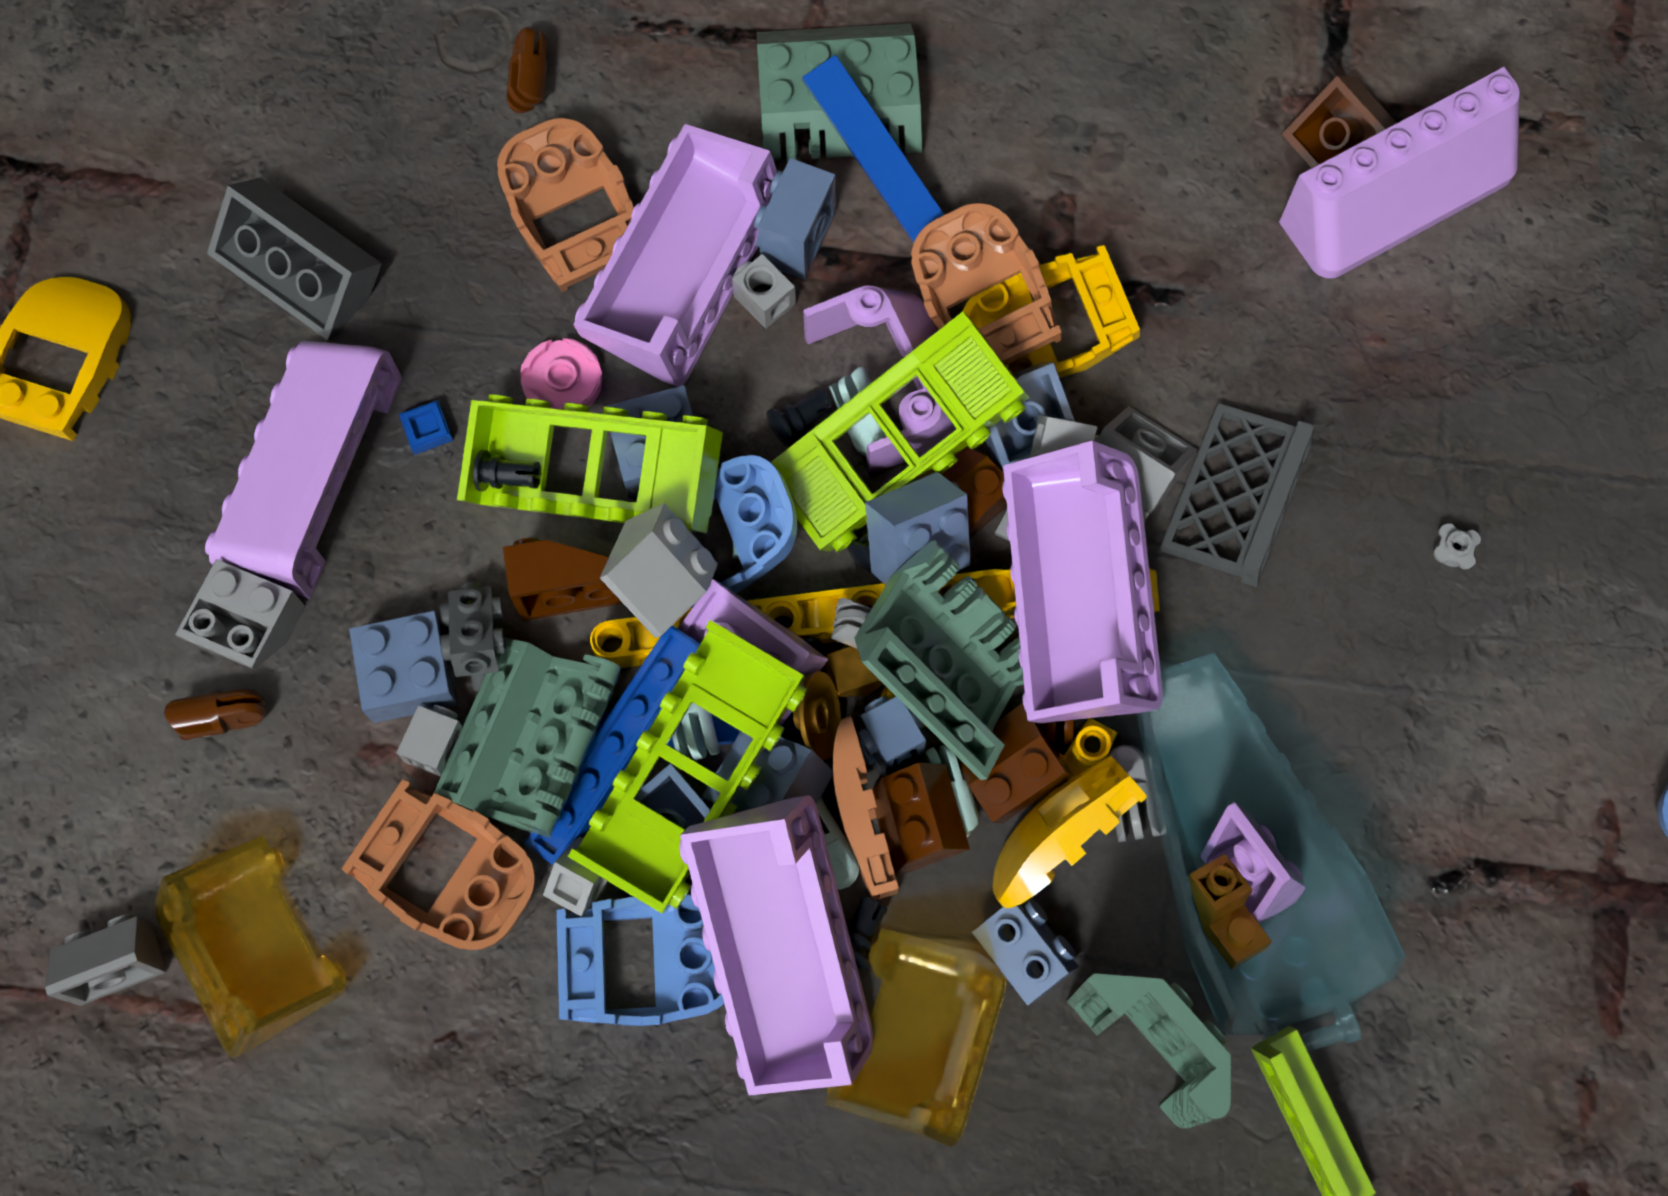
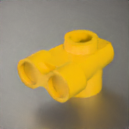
M1088 718L1065 754H1060L1073 774L1067 780H1071L1106 759L1117 732ZM1093 736L1100 740L1101 748L1098 752L1089 753L1086 751L1084 741L1088 737Z

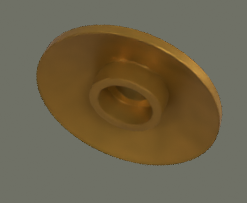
M819 671L812 672L806 677L802 686L808 690L796 711L793 712L795 727L801 732L805 746L812 749L822 760H827L833 756L835 737L841 721V709L838 694L832 680L826 673Z

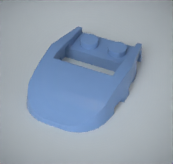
M755 455L739 456L722 463L721 468L717 470L713 500L717 499L743 567L742 571L720 583L735 594L761 578L783 561L792 550L797 535L796 509L784 477L773 464Z
M686 895L678 909L670 906L668 911L662 914L635 897L592 902V908L588 909L582 917L574 912L568 913L566 908L556 910L559 1019L622 1026L660 1025L708 1014L724 1004L722 994L717 992L714 984L715 966L711 951L706 949L703 942L702 933L704 925L700 909L694 905L691 895ZM652 918L656 1007L607 1010L604 921Z

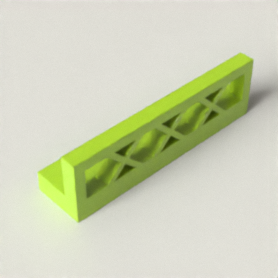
M1288 1026L1250 1047L1321 1195L1373 1196L1376 1194L1297 1029Z

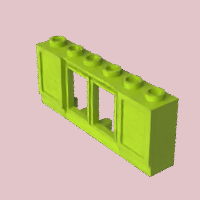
M962 311L770 463L784 477L795 505L797 520L819 550L830 552L835 549L838 553L847 548L852 541H855L857 536L854 533L867 524L865 502L929 476L933 472L944 473L958 461L955 455L966 446L974 449L986 441L992 434L989 429L1001 419L1007 423L1021 414L1026 408L1023 402L1029 399L1030 396L970 317ZM916 377L920 379L956 427L954 432L921 457H919L881 406ZM869 414L872 415L909 465L874 494L834 442Z
M491 394L488 395V401L471 400L457 500L484 506L625 523L626 520L665 503L684 522L689 531L707 533L709 517H711L723 435V432L707 426L708 419L684 415L682 416L681 423L667 421L668 415L650 411H643L642 418L628 417V410L613 407H603V413L597 414L589 413V406L575 403H565L564 410L551 409V402L538 399H526L525 406L515 405L511 397ZM554 426L592 430L582 496L545 491ZM608 432L646 436L637 503L598 498ZM480 450H488L491 458L494 455H503L505 460L539 462L541 465V475L524 474L541 479L539 487L531 489L530 487L503 485L501 489L492 488L489 484L486 491H478L473 480V467L477 453Z
M709 620L705 627L708 632L695 653L691 652L683 665L685 670L672 692L668 691L659 706L662 709L648 731L645 730L636 743L638 749L626 769H621L614 779L612 785L615 787L602 809H597L590 819L589 825L591 827L578 848H573L567 856L661 914L667 912L670 906L678 909L690 890L691 885L685 882L690 871L688 864H685L681 858L679 848L680 834L685 829L635 799L660 757L720 792L704 822L735 814L738 806L732 803L733 799L741 787L747 791L749 790L761 770V767L755 764L764 748L769 751L773 750L785 729L779 725L787 709L792 712L796 711L808 690L802 686L806 679L803 674ZM692 702L753 738L728 781L667 745Z

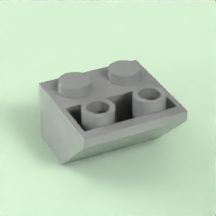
M216 559L175 635L251 669H256L286 644L305 605L293 591Z

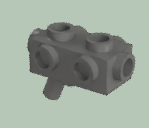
M468 582L463 584L459 590L448 591L449 603L440 604L443 629L449 628V634L441 635V650L443 660H451L455 677L471 676L473 690L479 691L487 673L499 672L498 654L506 653L503 628H497V622H504V611L501 596L493 597L491 586L483 587L479 583Z

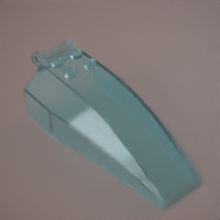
M1215 653L1161 669L1162 704L1157 710L1137 713L1161 839L1186 951L1219 1030L1224 1036L1261 1035L1262 1040H1265L1278 1032L1277 1029L1333 1011L1337 1023L1300 1035L1307 1052L1342 1040L1347 1044L1360 1040L1362 1037L1360 1027L1349 1004L1394 979L1406 957L1365 870L1336 828L1330 827L1317 808L1316 799L1309 789L1305 790L1291 770V763L1284 753H1279L1266 734V727L1258 715L1247 706V699ZM1235 802L1252 814L1259 825H1264L1270 830L1275 839L1276 848L1286 861L1294 863L1301 872L1306 889L1296 903L1260 924L1272 940L1269 947L1232 970L1204 932L1192 895L1188 875L1206 865L1200 855L1227 806Z

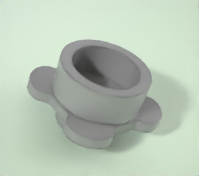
M1450 523L1441 526L1438 531L1441 539L1433 552L1435 559L1450 567H1460L1465 570L1472 568L1476 563L1474 551L1475 547L1481 542L1480 535L1474 530L1466 532L1456 529ZM1454 543H1458L1461 546V549H1455L1453 546Z

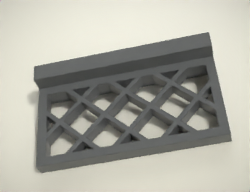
M1218 403L1161 544V551L1241 577V583L1257 588L1313 444L1315 425L1298 421L1297 426H1293ZM1225 418L1239 422L1245 433L1224 441L1218 429L1222 419ZM1268 432L1285 436L1281 447L1266 454L1257 440V437ZM1214 439H1216L1218 445L1212 447ZM1250 441L1258 457L1237 465L1229 449ZM1223 452L1231 469L1210 477L1204 466L1206 459ZM1276 459L1275 464L1272 468L1269 461ZM1263 465L1269 476L1268 482L1251 490L1242 473ZM1201 474L1204 480L1197 483ZM1236 476L1244 493L1223 501L1215 485ZM1209 488L1217 505L1196 513L1190 502L1192 495ZM1262 495L1260 503L1258 504L1255 497ZM1249 501L1255 512L1254 518L1236 526L1228 509ZM1187 509L1190 516L1183 519ZM1221 512L1230 529L1209 538L1201 521ZM1195 524L1203 540L1190 547L1174 542L1179 530ZM1248 531L1246 539L1244 541L1241 534ZM1235 537L1241 548L1237 562L1219 557L1214 545ZM1208 549L1209 553L1203 552L1202 550Z

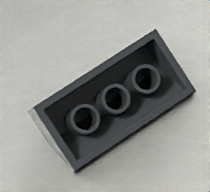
M261 178L227 186L207 251L210 257L326 340L333 339L370 297L382 265L377 259Z

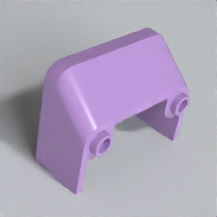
M862 286L803 310L804 337L807 344L858 324L864 327H873L885 322L902 358H904L937 332L932 319L923 305V301L918 296L912 293L876 286ZM916 377L913 381L918 390L909 393L902 399L899 406V419L904 428L901 433L916 453L921 456L954 432L956 427L920 379ZM888 437L867 445L866 470L869 476L906 462Z

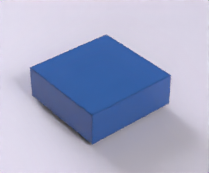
M438 400L399 414L414 455L453 441Z

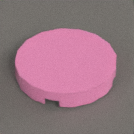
M562 338L563 341L557 340L554 342L551 339L540 343L528 353L521 365L520 374L521 385L526 399L551 402V409L564 410L565 403H575L589 407L594 404L601 392L603 374L597 356L587 345L570 338Z

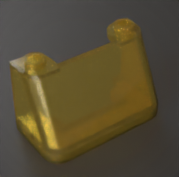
M264 835L162 877L154 903L155 914L161 930L218 1040L232 1059L254 1049L342 996L346 989V977L341 965L336 960L330 961L324 955L316 958L278 887L281 878L280 872L284 871V862L279 851L275 847L270 848Z
M881 928L878 940L874 942L869 953V962L877 978L882 980L870 1018L873 1029V1049L852 1085L827 1087L828 1097L825 1105L938 1144L953 1147L962 1137L1003 1001L1006 977L997 965L976 951Z

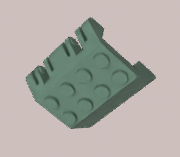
M911 23L757 32L763 149L771 152L773 161H781L780 132H785L787 160L790 158L796 160L797 142L795 141L794 129L810 128L809 153L811 154V159H820L819 130L825 131L826 158L854 157L802 81L804 75L835 54L882 124H888V132L899 147L898 125H903L904 153L922 152L920 91L915 35Z
M934 540L926 544L891 576L854 639L862 663L980 780L988 778L1005 746L992 731L1016 686L1024 684L1023 670L1018 657L1020 638L1018 636L999 653L994 650L1012 634L1016 623L1009 616L1005 617L1006 613L981 587H977V583L972 577L966 576L943 596L937 592L949 579L956 575L960 567L952 557L948 558V552Z
M505 638L506 653L498 654L499 672L487 673L434 793L450 799L453 803L472 812L475 810L491 820L551 838L561 818L573 785L578 778L589 747L595 738L606 707L612 698L613 691L620 677L621 667L607 659L586 654L583 660L590 664L551 656L529 642Z
M1094 973L1067 1000V1003L1096 1036L1125 1014L1185 1081L1159 1105L1161 1110L1177 1127L1182 1129L1192 1128L1195 1125L1220 1119L1229 1112L1231 1105V1054L1223 1046L1227 1043V1040L1212 1022L1206 1020L1202 1023L1190 1009L1193 1006L1192 1000L1176 983H1172L1169 986L1164 979Z

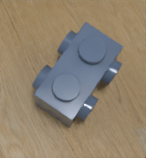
M883 696L869 703L864 708L865 713L860 716V731L857 732L860 740L859 744L863 758L868 765L875 763L882 777L923 761L926 740L920 729L924 727V723L899 698L894 697L889 700L887 696Z
M1033 899L1027 900L1013 908L1002 907L972 932L1027 1006L1040 999L1079 968L1074 960L1076 957L1074 949L1061 935L1056 937L1045 923L1048 920L1046 913Z

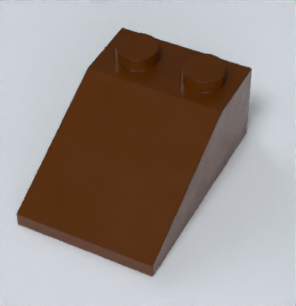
M532 537L516 540L513 545L503 547L509 596L522 621L623 604L600 579L609 558L607 556L549 540L539 541V539Z

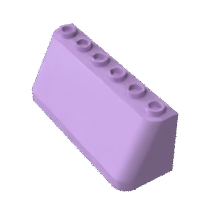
M1502 67L1300 174L1279 223L1311 269L1317 275L1324 278L1339 277L1507 186L1518 168L1520 91L1517 83L1505 67Z
M684 124L678 137L671 141L667 156L660 169L653 173L649 189L643 200L634 207L631 221L623 236L618 237L615 241L613 254L604 269L598 272L594 281V288L587 301L581 304L576 312L573 325L579 335L665 383L676 387L682 386L689 378L733 295L732 278L734 273L743 263L751 261L758 248L756 246L758 229L754 227L756 215L762 204L768 205L773 195L770 193L771 184L777 173L771 152Z
M301 341L297 347L293 346L290 349L286 359L287 369L281 383H276L271 392V406L265 419H261L256 426L254 433L255 442L251 452L240 463L238 482L233 493H229L223 502V516L218 528L210 533L206 541L205 552L209 555V561L212 565L218 559L287 588L297 596L311 599L326 563L316 549L318 541L373 410L388 414L402 380V376L390 353L372 346Z
M1092 440L1003 465L1004 482L1002 490L1007 502L1008 523L1006 532L1011 544L1012 565L1010 574L1015 586L1016 608L1014 616L1019 628L1020 650L1018 657L1023 670L1025 691L1023 694V706L1027 712V721L1047 723L1133 714L1159 709L1163 700V688L1139 474L1133 459L1127 453Z
M809 795L789 798L689 826L680 834V855L683 862L688 864L692 879V900L694 905L700 909L704 925L702 933L703 942L706 949L711 951L715 966L714 984L717 992L722 994L726 1008V1029L728 1034L734 1039L738 1054L736 1059L737 1071L740 1078L745 1080L748 1095L852 1085L872 1052L873 1029L819 813L813 798Z

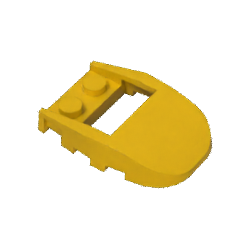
M1105 245L1096 247L1097 254L1074 259L1073 254L1069 253L1055 257V261L1039 265L1047 289L1072 278L1099 344L1092 347V350L1061 362L1057 361L1051 344H1048L1007 364L1006 366L1012 374L1041 362L1054 363L1059 378L1089 369L1140 337V328ZM1021 273L971 297L966 303L963 312L970 317L979 329L1032 303L1033 300Z
M74 277L50 278L30 287L18 300L0 327V418L73 441L77 434L72 430V427L83 411L92 413L100 401L97 395L107 379H114L120 366L116 359L120 346L126 345L131 328V313L127 303L115 291L106 286ZM19 332L88 353L71 394L4 374L6 370L3 367L9 348H13Z
M1112 755L1054 789L1024 817L1012 832L998 857L993 876V893L1003 908L1018 906L1052 882L1055 876L1053 868L1065 859L1073 866L1087 854L1081 847L1082 844L1099 829L1107 835L1120 823L1118 819L1138 801L1142 802L1148 797Z

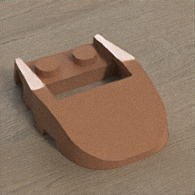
M566 118L551 119L513 136L502 148L497 162L498 177L503 193L510 207V214L529 249L560 290L565 292L568 290V287L598 274L600 270L605 268L613 254L615 241L618 237L623 236L631 221L634 207L629 199L623 183L624 178L618 166L611 163L603 152L602 144L593 132L580 122ZM604 188L618 216L546 248L533 221Z
M982 203L968 204L930 222L920 231L912 247L911 263L916 281L920 285L925 303L923 305L938 330L952 320L947 309L1021 273L1034 302L979 328V331L1005 365L1054 341L1056 343L1061 341V330L1056 323L1051 299L1039 268V262L1033 250H1029L1019 236L1018 229L1000 209Z
M849 716L841 719L834 742L833 777L835 793L847 842L858 861L859 870L870 897L878 900L898 894L899 887L884 833L874 834L871 820L877 819L875 813L877 805L872 789L863 791L861 784L868 783L867 770L852 717Z
M403 779L341 868L347 875L358 880L372 897L395 914L401 922L414 930H419L435 937L439 941L465 950L486 949L504 939L528 906L535 884L533 865L526 852L508 835L505 836L493 826L488 818L475 810L472 812L459 806L450 799L436 793L430 796L414 789L410 782ZM438 814L477 840L429 912L426 913L389 890L387 886L434 816Z

